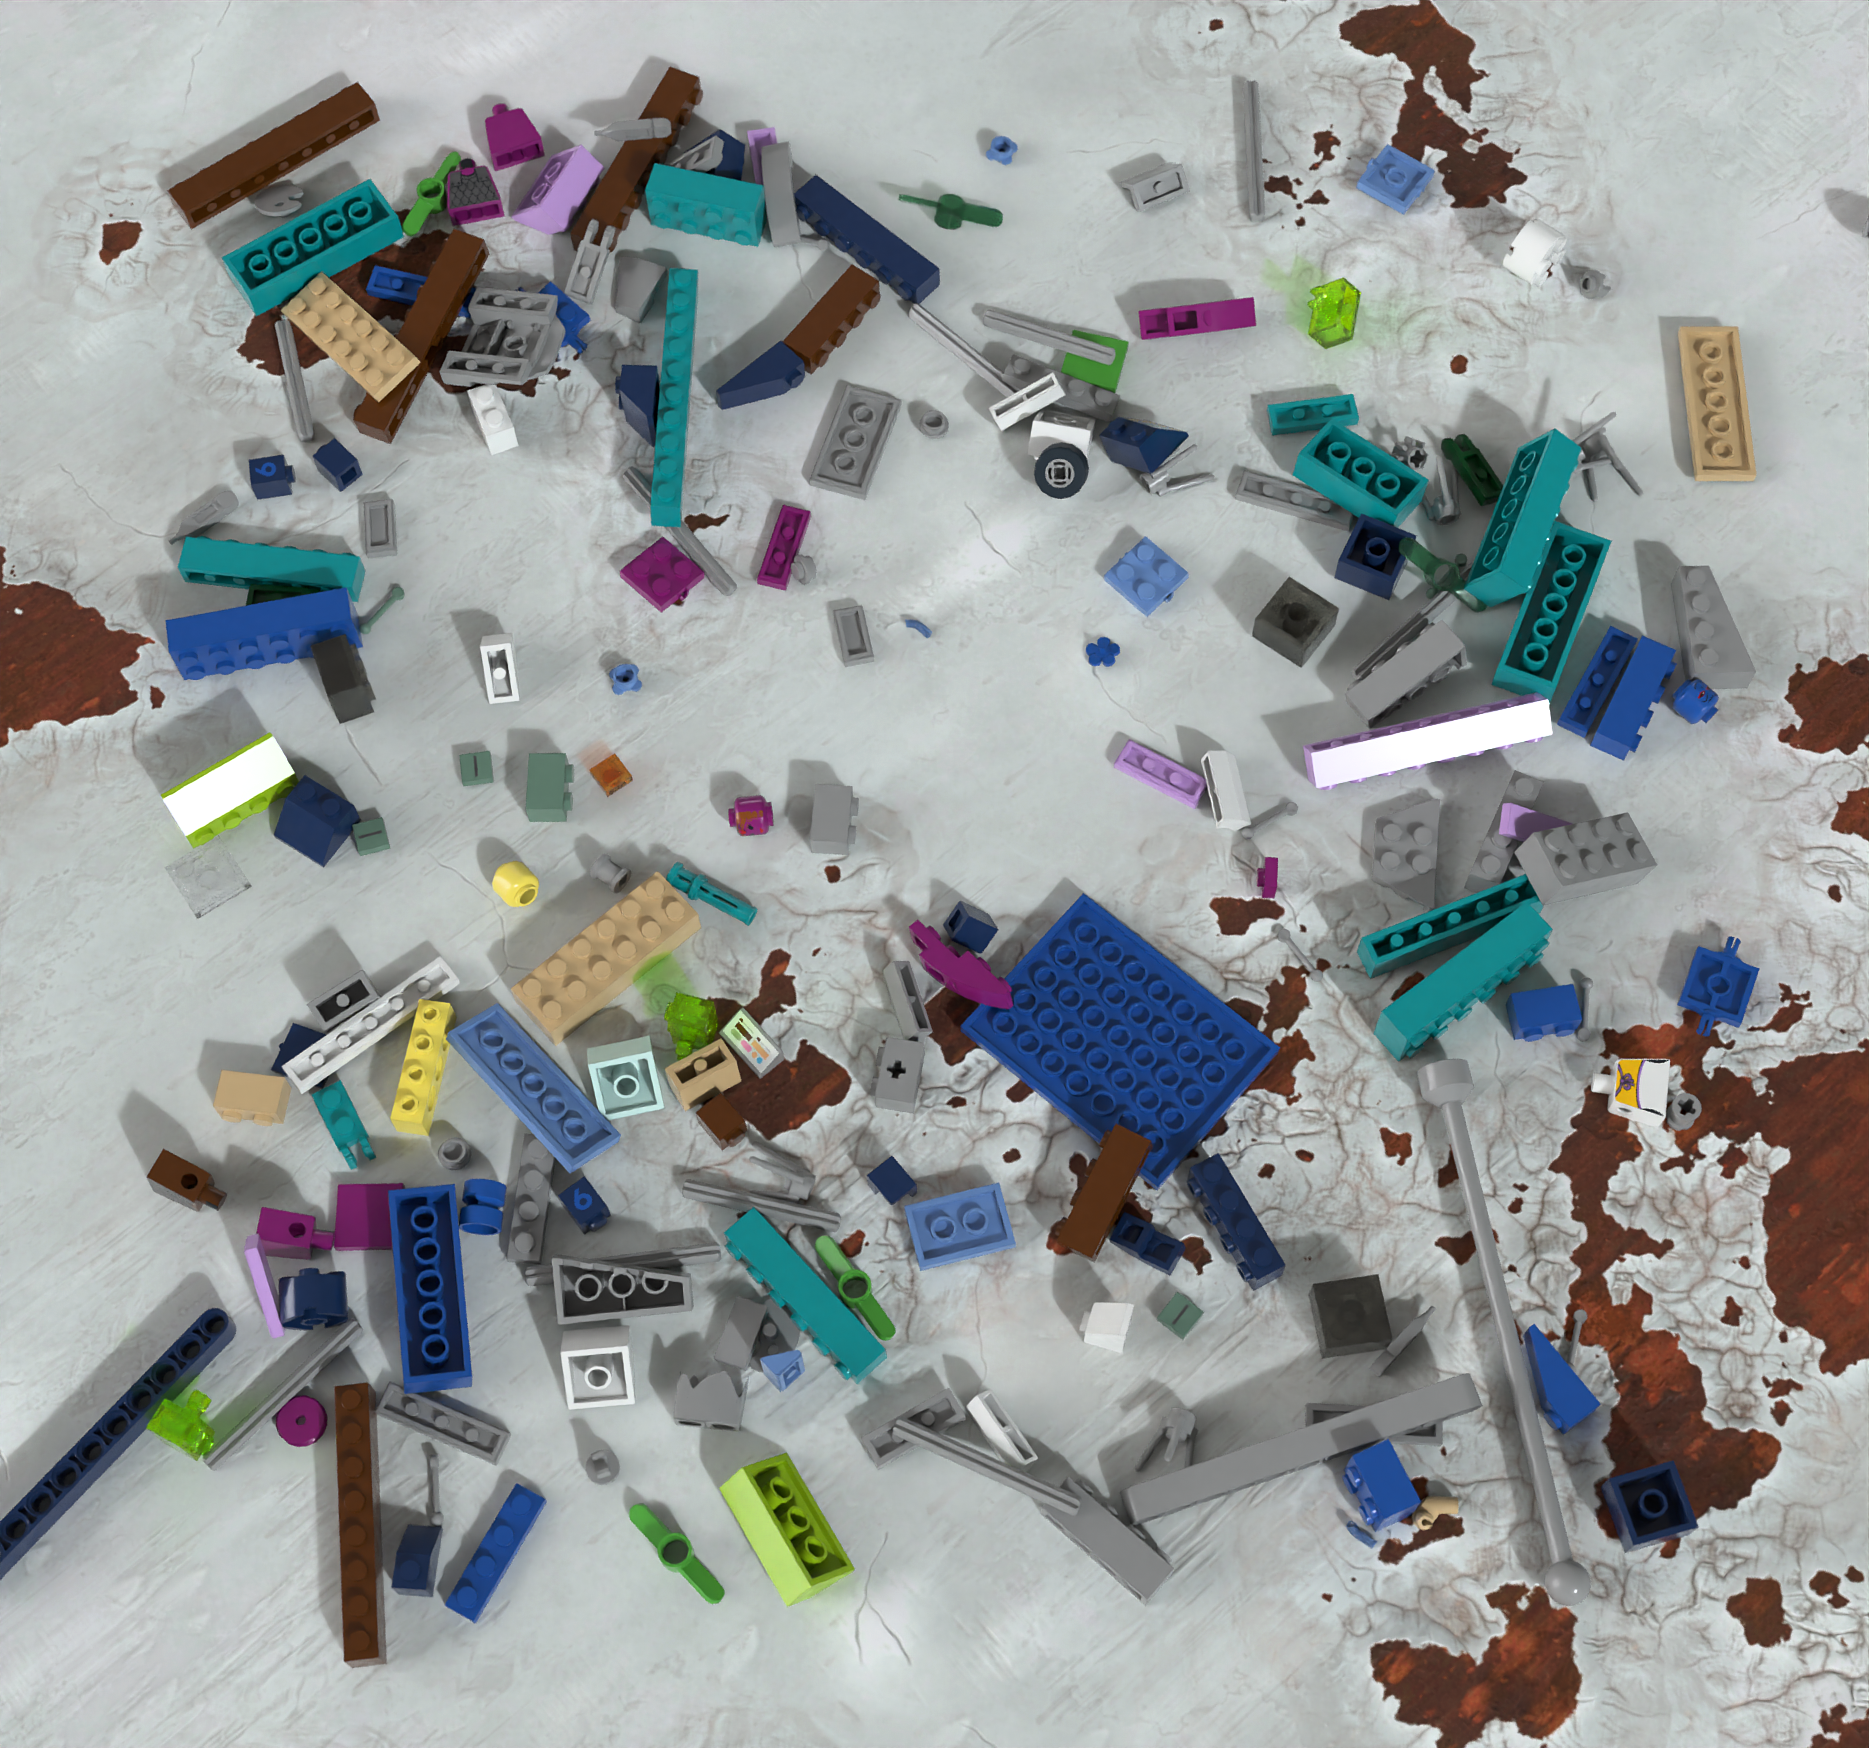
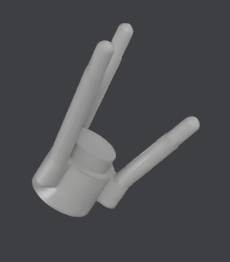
M1611 412L1572 441L1583 447L1591 437L1605 433L1606 428L1603 426L1616 417V412ZM1581 448L1577 459L1579 463L1573 472L1576 474L1584 469L1603 466L1612 462L1609 458L1582 463L1581 460L1586 457Z
M1598 434L1586 441L1584 447L1587 452L1585 453L1586 458L1583 459L1585 463L1609 458L1639 496L1643 494V491L1620 459H1617V455L1605 435ZM1593 468L1586 469L1592 501L1596 502L1598 497Z
M1196 444L1172 458L1179 451L1180 448L1178 447L1152 474L1146 472L1140 474L1142 484L1150 495L1157 492L1161 497L1168 492L1205 483L1215 478L1211 474L1167 486V482L1170 481L1167 470L1197 449Z
M1437 455L1436 462L1442 495L1434 499L1432 506L1425 494L1421 502L1427 510L1429 520L1435 519L1438 525H1448L1456 522L1459 519V515H1461L1459 508L1458 471L1452 464L1451 498L1448 492L1442 457Z
M756 1141L753 1142L752 1146L790 1169L788 1171L757 1157H750V1162L785 1177L784 1189L789 1190V1193L752 1190L750 1193L779 1200H788L797 1204L800 1198L808 1200L816 1175L810 1174V1170L797 1166Z
M1172 1408L1169 1417L1162 1418L1159 1429L1140 1457L1135 1470L1139 1472L1165 1432L1166 1437L1170 1439L1165 1460H1171L1177 1442L1184 1443L1187 1439L1184 1468L1192 1466L1194 1442L1198 1433V1429L1194 1428L1197 1417L1187 1410Z

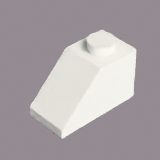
M513 633L482 636L480 650L489 704L519 701L518 669Z
M1094 1302L1092 1311L1084 1312L1080 1331L1085 1332L1084 1343L1122 1353L1131 1324L1134 1305L1129 1303Z

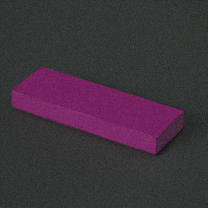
M782 505L757 577L759 585L786 591L792 575L791 564L794 563L795 556L799 554L811 519V511Z

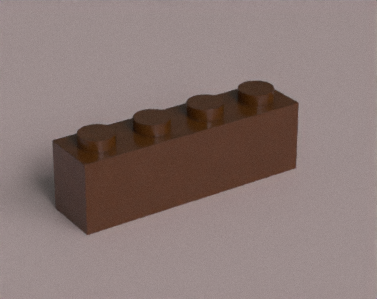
M851 264L783 340V343L804 361L806 372L812 375L818 367L824 366L829 358V354L836 347L839 348L844 343L846 335L852 328H857L861 324L870 308L874 309L881 298L879 280Z
M1115 1124L1112 1131L1107 1129L1099 1145L1103 1150L1097 1160L1093 1158L1090 1161L1085 1172V1176L1088 1179L1083 1189L1079 1187L1076 1189L1070 1201L1073 1209L1068 1218L1063 1217L1055 1231V1235L1059 1236L1057 1243L1060 1246L1095 1263L1153 1147L1151 1140L1118 1124Z

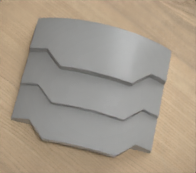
M477 287L468 306L474 323L461 352L448 351L440 369L443 383L471 387L476 383L523 385L530 379L547 375L558 356L566 332L561 321L556 316L557 295Z

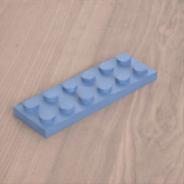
M498 1003L448 1032L446 1040L569 1173H572L619 1142L621 1134Z

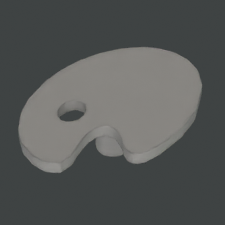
M278 185L260 192L256 196L254 203L260 213L284 218L301 208V203L293 199L302 197L304 193L302 189L296 186Z
M767 1299L762 1303L768 1306L770 1310L758 1339L761 1342V1346L749 1363L753 1370L762 1373L763 1369L760 1359L770 1356L768 1349L771 1345L778 1346V1351L775 1354L793 1351L800 1337V1330L790 1319L793 1313L785 1305L779 1308L772 1299Z

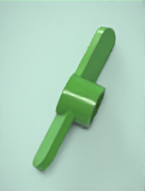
M452 152L445 158L433 178H426L418 184L417 194L419 198L402 223V230L406 235H416L429 214H438L447 208L445 185L448 182V174L455 171L461 161V156L458 152ZM430 194H439L434 198H426Z
M819 1237L816 1240L815 1249L839 1282L838 1289L841 1301L847 1307L858 1309L879 1339L884 1341L890 1340L895 1335L896 1329L872 1295V1285L869 1276L861 1270L854 1269L832 1237ZM851 1280H860L867 1285V1291L860 1298H850L844 1294V1286Z
M639 1503L632 1506L629 1511L630 1520L658 1549V1556L663 1566L669 1571L680 1572L708 1603L718 1604L721 1602L725 1594L724 1588L694 1557V1549L689 1539L681 1533H672L645 1504ZM675 1541L685 1543L688 1546L687 1557L678 1564L668 1563L664 1558L666 1547Z

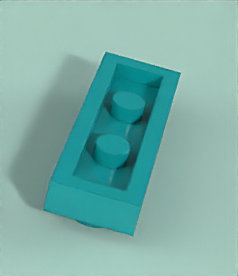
M1354 394L1267 406L1272 436L1320 430L1331 418L1343 426L1358 425L1359 421Z

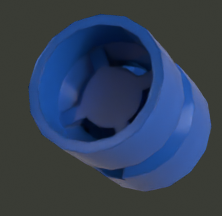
M489 1179L466 1180L462 1195V1201L466 1206L462 1207L460 1211L459 1229L476 1235L499 1234L503 1221V1212L499 1208L505 1205L506 1185Z

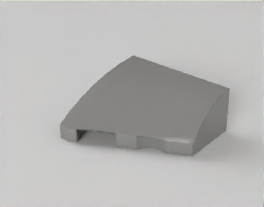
M621 257L619 260L616 313L641 324L655 303V293L668 276L667 268L638 258Z

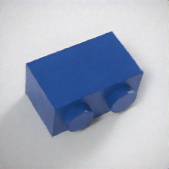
M1573 984L1511 993L1505 1004L1514 1040L1524 1039L1527 1042H1532L1543 1038L1544 1035L1568 1036L1577 1030L1582 1021Z

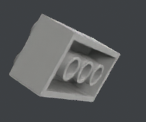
M1628 812L1534 832L1514 852L1543 906L1638 884L1657 866Z

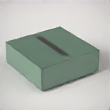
M490 751L459 755L463 786L494 782Z
M382 817L352 825L360 856L390 849Z
M1177 1292L1158 1315L1157 1321L1184 1340L1203 1316L1204 1312Z

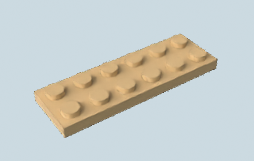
M322 271L281 309L282 313L378 403L421 363L413 353Z
M1738 326L1680 327L1678 340L1695 481H1754L1756 467Z

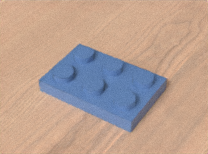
M999 1183L904 1206L920 1271L1016 1248V1242Z

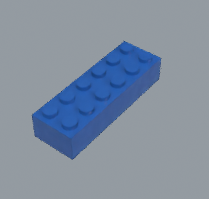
M347 587L165 620L169 653L184 680H200L205 676L215 674L228 675L237 670L248 668L260 669L269 664H287L297 659L307 657L319 658L325 654L335 652L347 653L356 648L363 647L359 630V616Z
M455 1184L388 1190L404 1394L472 1387V1367Z

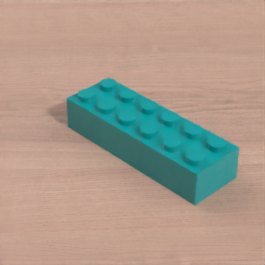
M368 179L221 258L229 278L257 317L296 296L321 271L329 278L402 239L404 234L397 214L373 181Z
M1556 428L1518 448L1463 588L1490 608L1502 602H1507L1519 594H1524L1532 587L1534 582L1533 575L1536 567L1542 561V551L1545 543L1552 535L1551 528L1553 522L1561 511L1559 506L1563 496L1570 487V477L1578 466L1579 461L1577 459L1582 447Z
M1557 521L1553 523L1551 528L1552 535L1544 546L1542 561L1536 567L1533 575V585L1525 595L1491 684L1521 696L1538 692L1548 699L1549 704L1612 542L1611 540Z
M1525 902L1382 1010L1373 1034L1398 1062L1406 1056L1410 1059L1413 1058L1424 1048L1423 1043L1432 1037L1433 1040L1441 1037L1448 1030L1447 1025L1454 1019L1460 1022L1467 1017L1473 1010L1471 1007L1478 1001L1482 1004L1487 1002L1496 993L1495 988L1500 984L1504 983L1507 986L1520 975L1519 970L1525 965H1528L1530 968L1538 963L1544 956L1542 951L1550 944L1548 939L1553 929L1528 902Z

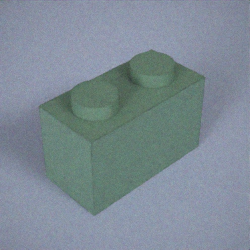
M529 753L526 812L530 822H567V811H572L573 808L572 792H568L569 783H574V765L569 764L566 753Z

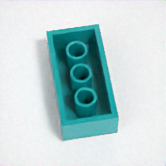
M657 163L654 164L645 189L651 225L662 229L679 230L687 234L708 236L715 240L722 239L737 242L744 246H759L767 222L764 185Z
M1332 418L1299 452L1293 471L1294 477L1358 518L1362 513L1397 528L1421 503L1429 482L1421 474Z

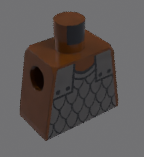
M165 1149L162 1150L146 1177L154 1192L197 1212L201 1210L203 1204L218 1211L227 1197L226 1192L214 1187L215 1182L210 1173ZM196 1185L193 1189H188L190 1186Z

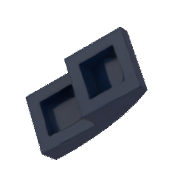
M1124 1212L1109 1239L1112 1244L1169 1276H1171L1186 1249L1184 1243L1156 1231L1152 1224Z

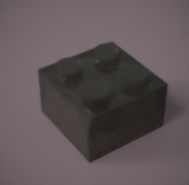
M1288 577L1255 618L1252 637L1302 668L1334 628L1339 608L1293 578Z
M346 634L311 645L310 647L327 697L339 723L342 724L374 713L371 701L376 700V697L368 680L367 671L356 643L350 645Z
M1378 1274L1312 1285L1308 1295L1322 1359L1383 1350L1390 1345L1393 1338Z

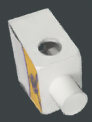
M1618 1059L1611 1069V1075L1593 1074L1591 1092L1609 1094L1607 1109L1610 1113L1658 1128L1666 1117L1670 1060Z

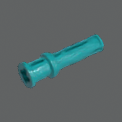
M676 862L667 875L666 880L673 887L688 894L690 900L700 899L742 921L747 926L752 923L758 909L708 883L705 875L694 874L683 868V864L680 862Z

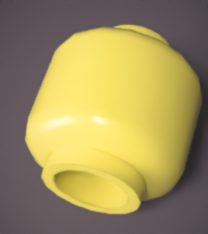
M512 861L498 867L492 881L494 891L510 907H523L532 903L537 897L539 880L523 862Z

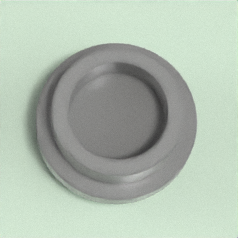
M928 411L920 420V431L928 438H940L948 431V419L940 411Z
M795 556L794 563L791 564L793 577L803 585L810 583V580L816 578V567L813 559L810 556Z
M451 1138L440 1146L438 1158L445 1168L459 1170L469 1163L471 1149L464 1140Z

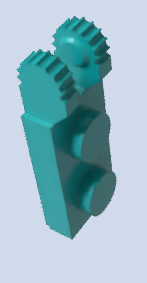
M341 1080L312 1094L339 1152H342L350 1169L353 1170L358 1166L357 1160L349 1147L359 1142L362 1145V1151L366 1158L370 1161L375 1159V1153L367 1139L369 1136Z

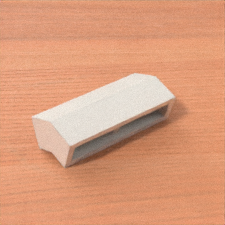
M1052 372L989 409L999 428L1003 431L1066 396V393Z
M1226 750L1208 751L1201 759L1217 828H1229L1237 831L1251 825L1235 755Z
M988 1389L977 1394L966 1405V1411L999 1460L1024 1472L1031 1469V1465L1038 1457L993 1391Z

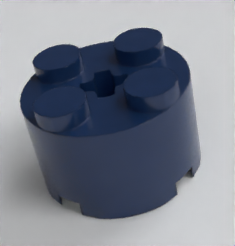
M305 1268L299 1270V1276L279 1278V1308L282 1327L290 1330H313V1325L324 1324L325 1328H332L348 1321L345 1272L334 1271L320 1274L318 1268Z

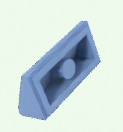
M799 1350L770 1355L760 1359L764 1375L780 1392H783L805 1372L802 1353Z

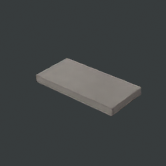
M846 385L810 477V485L866 500L902 406L901 400Z

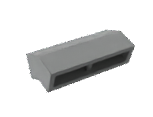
M893 961L883 970V978L904 1040L925 1043V1038L933 1030L910 961Z

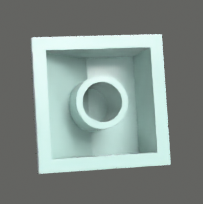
M650 1036L587 1049L588 1067L598 1110L607 1120L664 1109Z

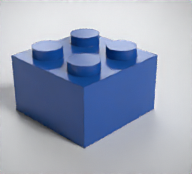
M1389 1439L1351 1456L1344 1469L1343 1481L1349 1493L1356 1494L1361 1504L1358 1507L1359 1513L1367 1526L1372 1525L1374 1531L1377 1532L1412 1516L1421 1500Z

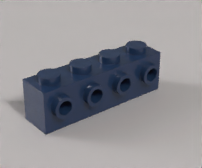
M1217 1153L1190 1167L1187 1179L1188 1188L1195 1198H1199L1204 1207L1203 1212L1211 1226L1215 1225L1221 1235L1220 1241L1223 1248L1228 1254H1232L1237 1262L1236 1267L1243 1281L1248 1282L1254 1291L1281 1277L1286 1265L1220 1154Z

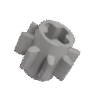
M1405 436L1404 442H1395L1391 456L1411 469L1417 470L1424 468L1429 454L1423 449L1425 446L1424 442Z

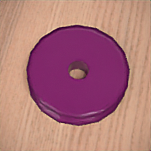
M307 1395L295 1396L278 1411L276 1415V1428L278 1434L288 1444L296 1447H306L317 1442L323 1436L327 1427L328 1416L325 1408L315 1398ZM304 1417L306 1419L305 1423L298 1425V1420Z

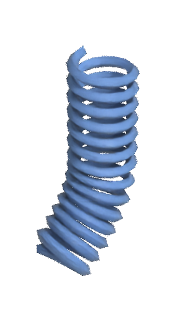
M909 619L905 620L907 628L912 627L919 630L926 638L931 636L932 631L920 621L918 622V620L910 619V621Z
M1353 1521L1347 1523L1346 1527L1355 1539L1360 1540V1542L1368 1547L1371 1546V1549L1377 1543L1375 1539L1373 1540L1371 1536L1369 1537V1535L1361 1532Z

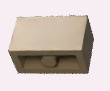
M722 1038L665 1068L670 1089L685 1111L741 1082L737 1061Z
M221 1070L213 1107L220 1117L228 1122L239 1123L241 1119L253 1120V1123L261 1126H272L273 1123L283 1124L291 1086L285 1077Z

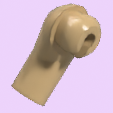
M1425 1497L1414 1511L1412 1522L1417 1528L1428 1530L1432 1527V1523L1439 1514H1458V1497Z

